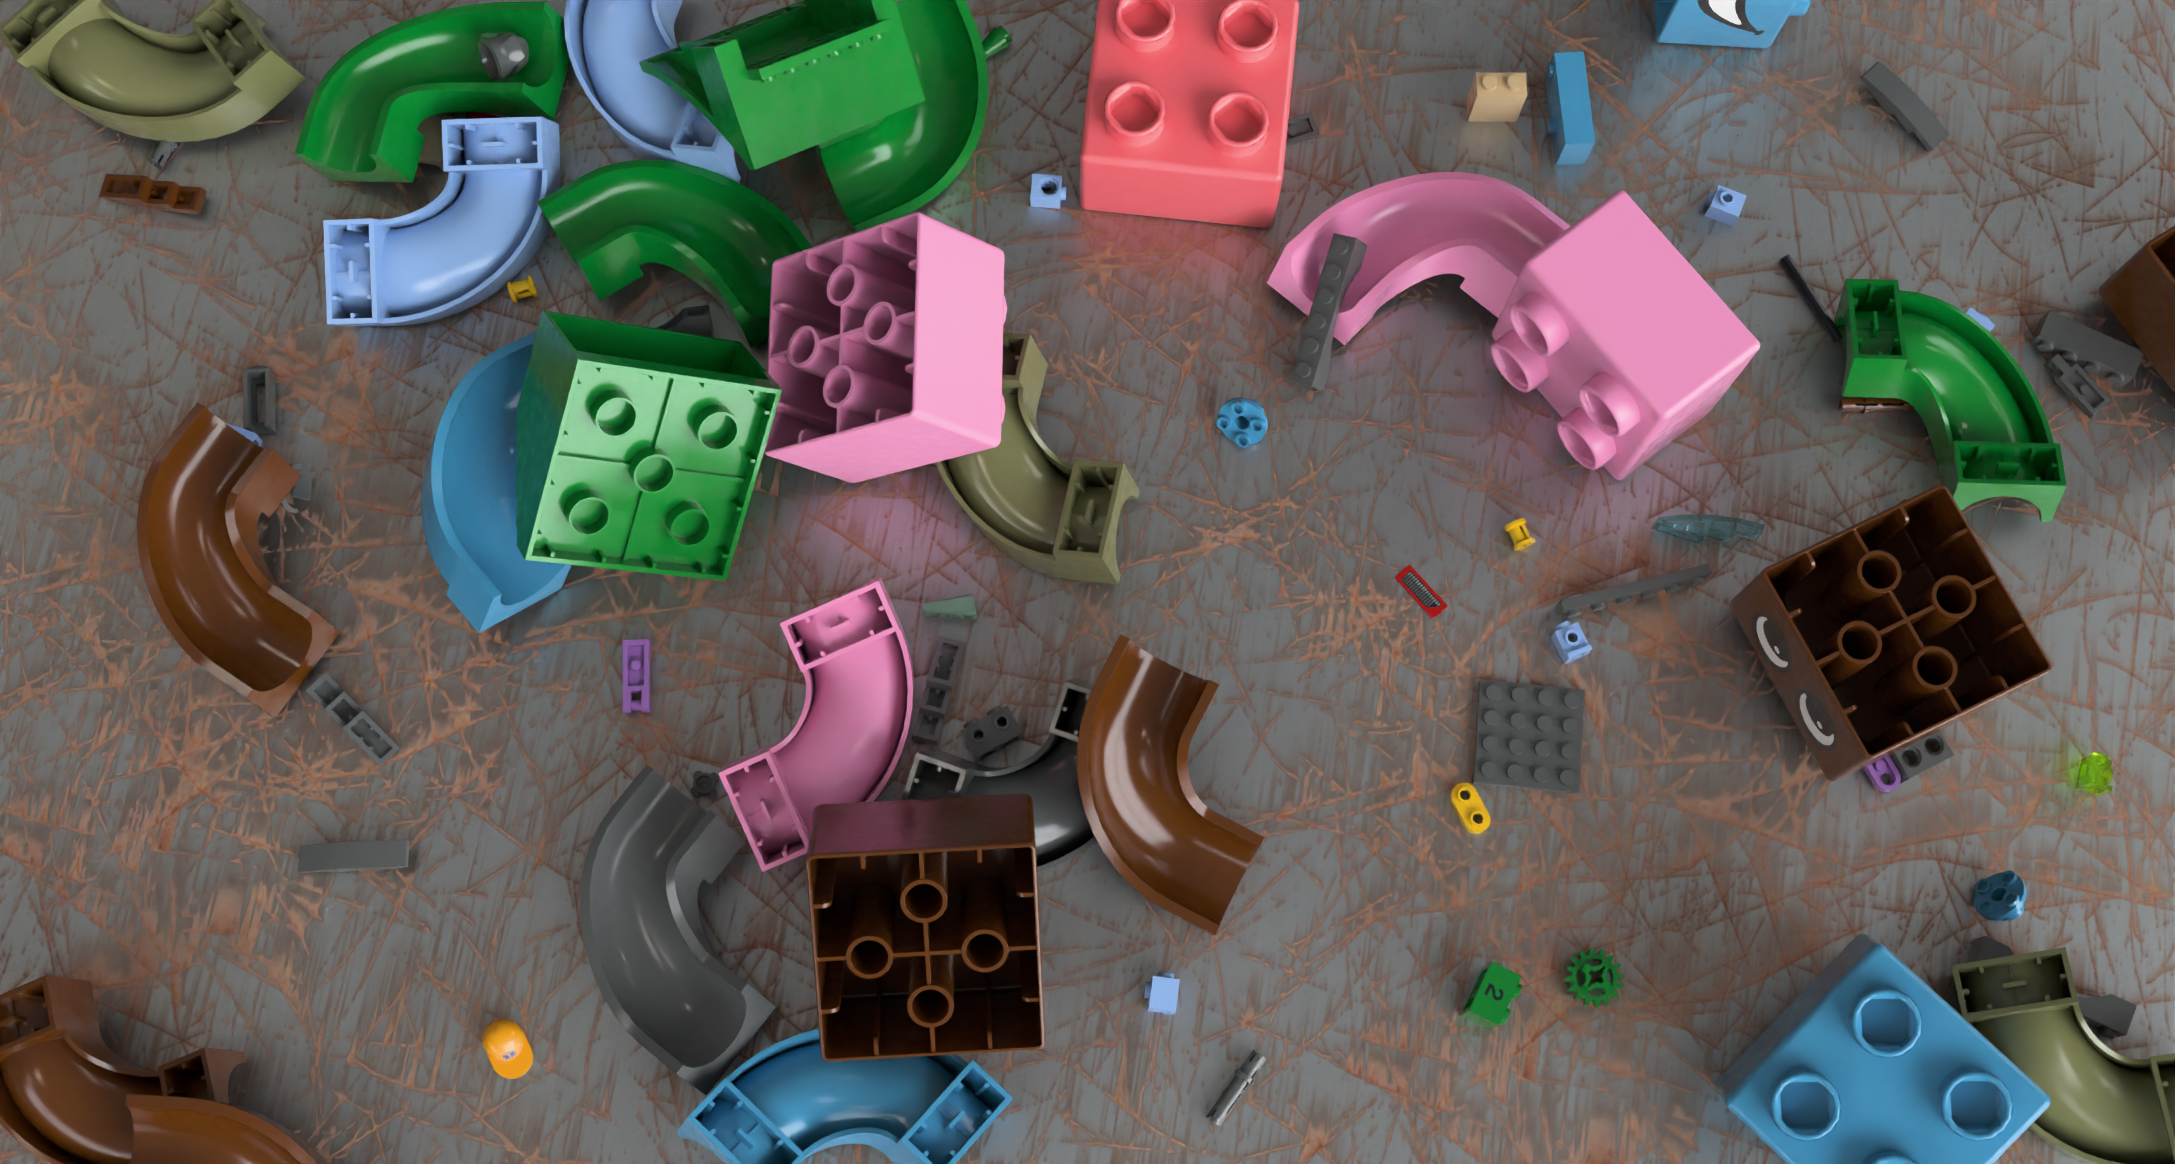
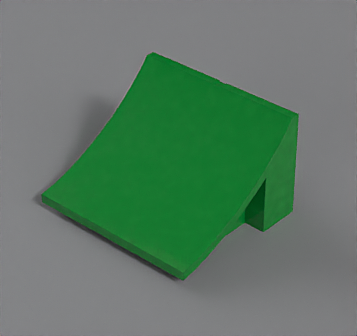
M802 0L701 39L679 42L680 46L639 61L642 72L663 81L694 105L725 137L750 170L759 169L837 137L838 134L847 133L925 101L895 0Z

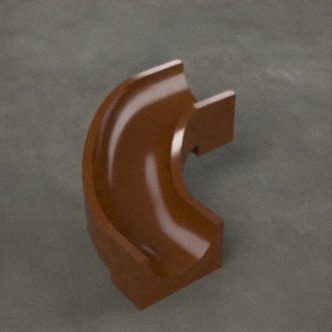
M197 402L165 442L153 460L144 480L137 516V540L141 568L156 610L180 647L206 671L276 718L340 633L339 630L314 610L286 593L279 586L266 565L258 544L257 523L259 516L263 513L270 517L302 475L273 449L266 445L264 448L258 446Z
M1120 634L1094 684L1080 724L1077 744V774L1085 816L1103 854L1116 872L1133 889L1168 913L1211 935H1216L1243 875L1265 838L1208 808L1199 799L1190 781L1188 753L1191 740L1219 684L1191 675L1160 660L1138 647L1129 638Z
M45 975L0 995V1124L21 1145L51 1164H130L134 1130L130 1109L125 1106L126 1094L187 1097L229 1103V1076L233 1068L247 1063L245 1052L205 1047L157 1067V1071L143 1068L121 1058L110 1050L102 1039L90 981Z

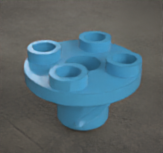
M1232 398L1221 407L1216 421L1217 427L1230 440L1242 448L1259 442L1266 434L1268 428L1264 409L1255 400L1246 398Z
M2007 870L1997 873L1976 883L1973 902L1976 911L1983 918L1993 921H2011L2021 916L2024 911L2027 888L2023 880L2013 871Z

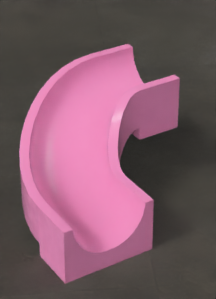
M1463 172L1417 174L1372 186L1327 209L1286 245L1267 284L1309 317L1333 234L1336 233L1357 238L1367 245L1361 269L1354 277L1345 294L1334 328L1333 337L1343 345L1354 337L1372 319L1377 309L1388 300L1422 280L1441 274L1453 273L1464 277L1465 279L1460 288L1499 318L1526 260L1571 226L1538 200L1520 188L1502 180Z
M881 577L875 578L823 604L789 615L780 622V626L800 671L803 672L805 677L806 698L801 716L785 736L771 744L724 763L718 772L762 872L807 853L813 810L817 805L873 802L888 782L901 756L913 708V664L903 627Z

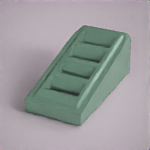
M972 594L921 604L923 616L977 619Z

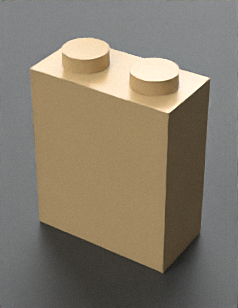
M1476 73L1466 99L1468 122H1516L1527 97L1526 73Z

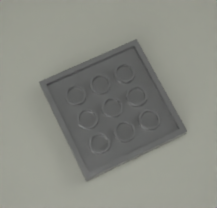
M1480 679L1472 784L1578 794L1580 792L1585 690Z

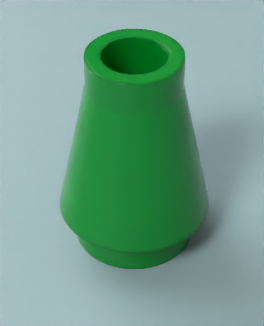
M1001 25L997 28L993 27L982 41L986 59L1009 47V43L1013 41Z

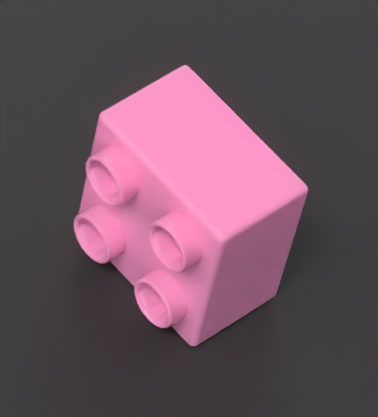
M1619 190L1526 260L1492 331V337L1495 342L1491 346V355L1500 373L1513 387L1525 393L1537 388L1562 417L1557 427L1559 437L1565 448L1578 463L1591 470L1604 466L1616 480H1623L1705 417L1760 349V343L1625 191Z
M915 212L775 260L772 264L767 373L779 385L782 393L764 453L767 456L849 483H857L997 447L1001 442V424L1005 414V401L1002 395L1003 324L1007 314V303L1004 296V252L1000 248L920 212Z

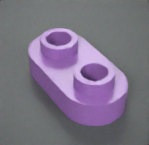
M1890 756L1863 768L1873 786L1881 792H1890L1900 784V773ZM1881 775L1887 777V784L1881 781Z

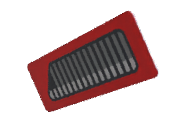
M1410 565L1395 576V579L1431 618L1434 619L1447 608V604Z

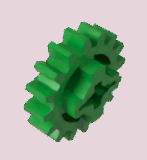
M1593 948L1588 949L1587 955L1583 951L1578 952L1579 960L1575 957L1570 958L1569 961L1573 966H1567L1564 971L1570 974V976L1563 979L1564 982L1571 984V987L1566 990L1567 993L1574 991L1576 995L1573 1000L1577 1001L1582 998L1584 1007L1588 1006L1590 1002H1592L1594 1008L1600 1007V1001L1605 1006L1610 1004L1609 997L1612 999L1618 997L1615 989L1620 990L1623 988V985L1618 983V979L1623 978L1624 974L1617 973L1616 971L1621 966L1620 963L1613 965L1612 960L1614 956L1604 957L1603 949L1599 950L1597 954H1595ZM1594 960L1598 961L1599 964L1591 966L1585 963V961ZM1599 971L1596 977L1597 982L1588 985L1592 977L1591 974ZM1607 971L1610 974V982L1607 979ZM1577 974L1580 976V985L1577 982ZM1591 990H1597L1602 995L1592 996L1588 993Z

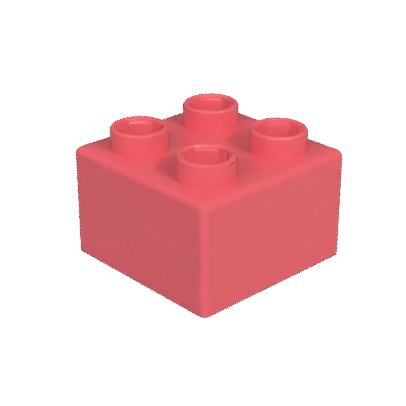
M1098 0L1079 157L1080 207L1086 210L1260 228L1272 227L1284 173L1299 16L1298 0Z

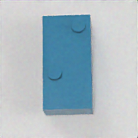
M1584 51L1554 53L1551 62L1547 63L1545 82L1550 115L1547 129L1548 133L1552 134L1555 165L1585 164L1595 144Z

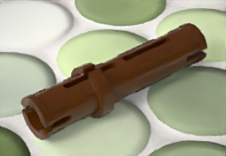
M1839 396L1837 402L1839 412L1860 411L1862 414H1868L1870 411H1916L1908 402L1897 398ZM1856 403H1873V404H1856ZM1882 403H1899V404H1882Z

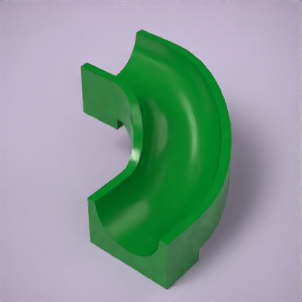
M546 1L481 3L444 9L418 16L393 25L367 38L342 56L324 75L315 89L306 112L295 155L331 181L413 182L425 141V136L417 128L424 119L430 116L448 112L505 113L509 117L541 116L548 120H554L570 61L565 40L564 18ZM500 32H512L525 39L529 47V57L524 68L515 74L511 72L502 82H498V79L492 82L480 59L479 40L495 37Z
M632 160L614 163L595 169L575 179L537 202L559 243L599 301L642 277L644 274L639 265L649 262L664 264L685 274L709 292L722 305L728 318L750 348L769 338L773 262L779 258L812 248V245L788 216L760 194L721 174L679 162Z
M1846 279L1835 315V325L1846 326L1847 335L1846 369L1842 386L1843 397L1897 398L1912 405L1922 418L1931 438L1939 470L1940 484L1948 488L1961 511L1970 504L1987 498L2001 496L2018 497L2028 500L2038 507L2040 522H2051L2067 486L2060 444H2056L2053 441L2047 418L2031 384L2005 347L1985 327L1962 310L1932 296L1899 290L1898 280Z

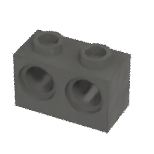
M1938 731L1889 756L1900 773V783H1903L1951 758L1954 754L1941 732ZM1925 742L1932 745L1933 753L1926 750ZM1903 753L1910 757L1911 765L1903 761Z

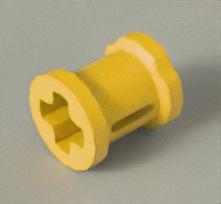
M527 275L526 279L513 283L511 281L506 282L513 303H517L518 299L532 295L538 297L531 275Z
M1525 518L1517 519L1504 526V530L1509 532L1513 540L1514 551L1527 548L1536 542L1535 538L1530 536L1526 528Z

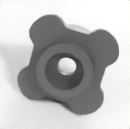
M696 771L693 774L694 780L691 794L694 797L703 795L709 799L714 798L717 795L715 788L716 783L719 781V776L714 772L709 774ZM704 782L707 783V786H706V787H703V786H702V784H703Z

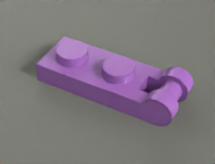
M649 639L623 640L624 714L633 713L635 710H642V713L651 712V641ZM632 693H641V700H632Z

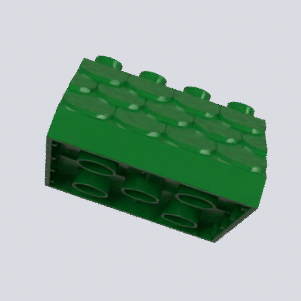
M542 310L517 406L516 526L517 547L525 560L726 581L782 389L739 341Z

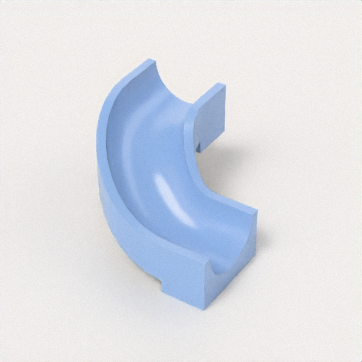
M567 0L564 16L565 40L575 74L586 95L623 144L641 160H664L684 163L721 174L739 183L741 177L737 171L734 148L686 98L658 78L642 72L639 61L678 47L674 34V23L683 0Z
M541 116L442 120L443 171L448 172V181L442 193L435 200L417 211L391 219L323 220L327 324L347 327L400 326L435 321L477 305L498 292L507 284V281L513 280L539 250L550 230V225L537 202L560 189L559 124Z

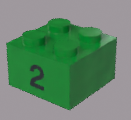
M1491 961L1482 968L1460 1016L1488 1030L1499 1027L1501 1023L1505 1024L1511 1012L1507 1007L1512 999L1516 1000L1521 991L1522 985L1519 984L1522 976Z

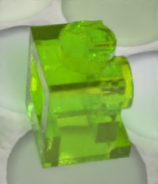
M2092 753L2081 759L2075 789L2098 796L2112 792V786L2108 785L2113 777V769H2111L2112 760L2102 753Z

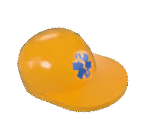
M502 1018L494 1020L487 1025L482 1035V1044L496 1073L502 1077L512 1079L524 1075L531 1067L533 1051L523 1029L516 1022Z

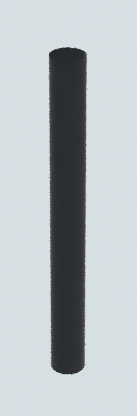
M1790 255L1782 257L1780 261L1832 340L1837 342L1842 339L1843 336Z

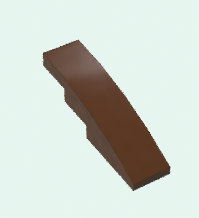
M106 174L99 197L150 209L200 214L207 191L201 187L179 186L173 181H155L148 176Z

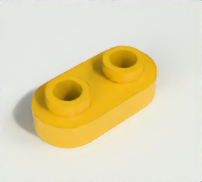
M1469 783L1457 784L1450 793V802L1464 828L1472 834L1484 832L1490 825V815L1478 792ZM1463 791L1467 792L1469 799L1463 800L1460 797V793ZM1479 815L1482 822L1479 824L1475 823L1473 816Z

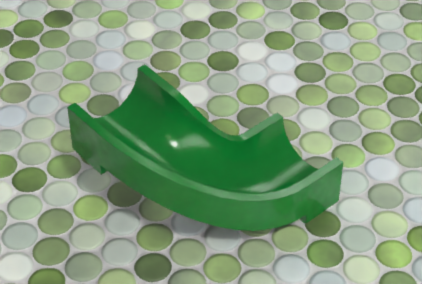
M901 0L896 2L925 101L847 133L838 134L837 137L813 146L851 234L903 217L931 201L954 181L975 150L986 117L988 73L982 41L966 0Z

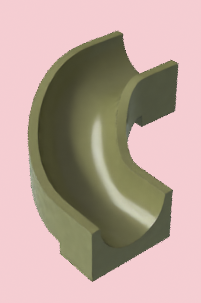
M29 0L0 26V36L16 61L25 66L35 79L50 92L79 112L106 127L151 140L170 142L201 141L237 132L253 124L268 113L306 79L304 74L263 33L261 28L267 24L264 19L241 0H212L189 21L195 31L188 34H167L137 25L127 19L115 0Z
M1003 333L1002 395L1005 401V414L1001 424V442L995 448L936 462L942 479L981 533L999 550L1016 562L1051 577L1119 584L1121 574L1116 560L1118 520L1126 499L1138 500L1140 490L1124 463L1074 459V463L1071 465L1056 456L1045 445L1038 430L1036 414L1048 364L1030 334Z
M2066 947L1951 965L1963 1018L2050 1097L2049 1107L2028 1127L2029 1130L2059 1151L2087 1164H2175V1053L2149 1057V1059H2133L2120 1055L2105 1046L2093 1034L2081 1013Z

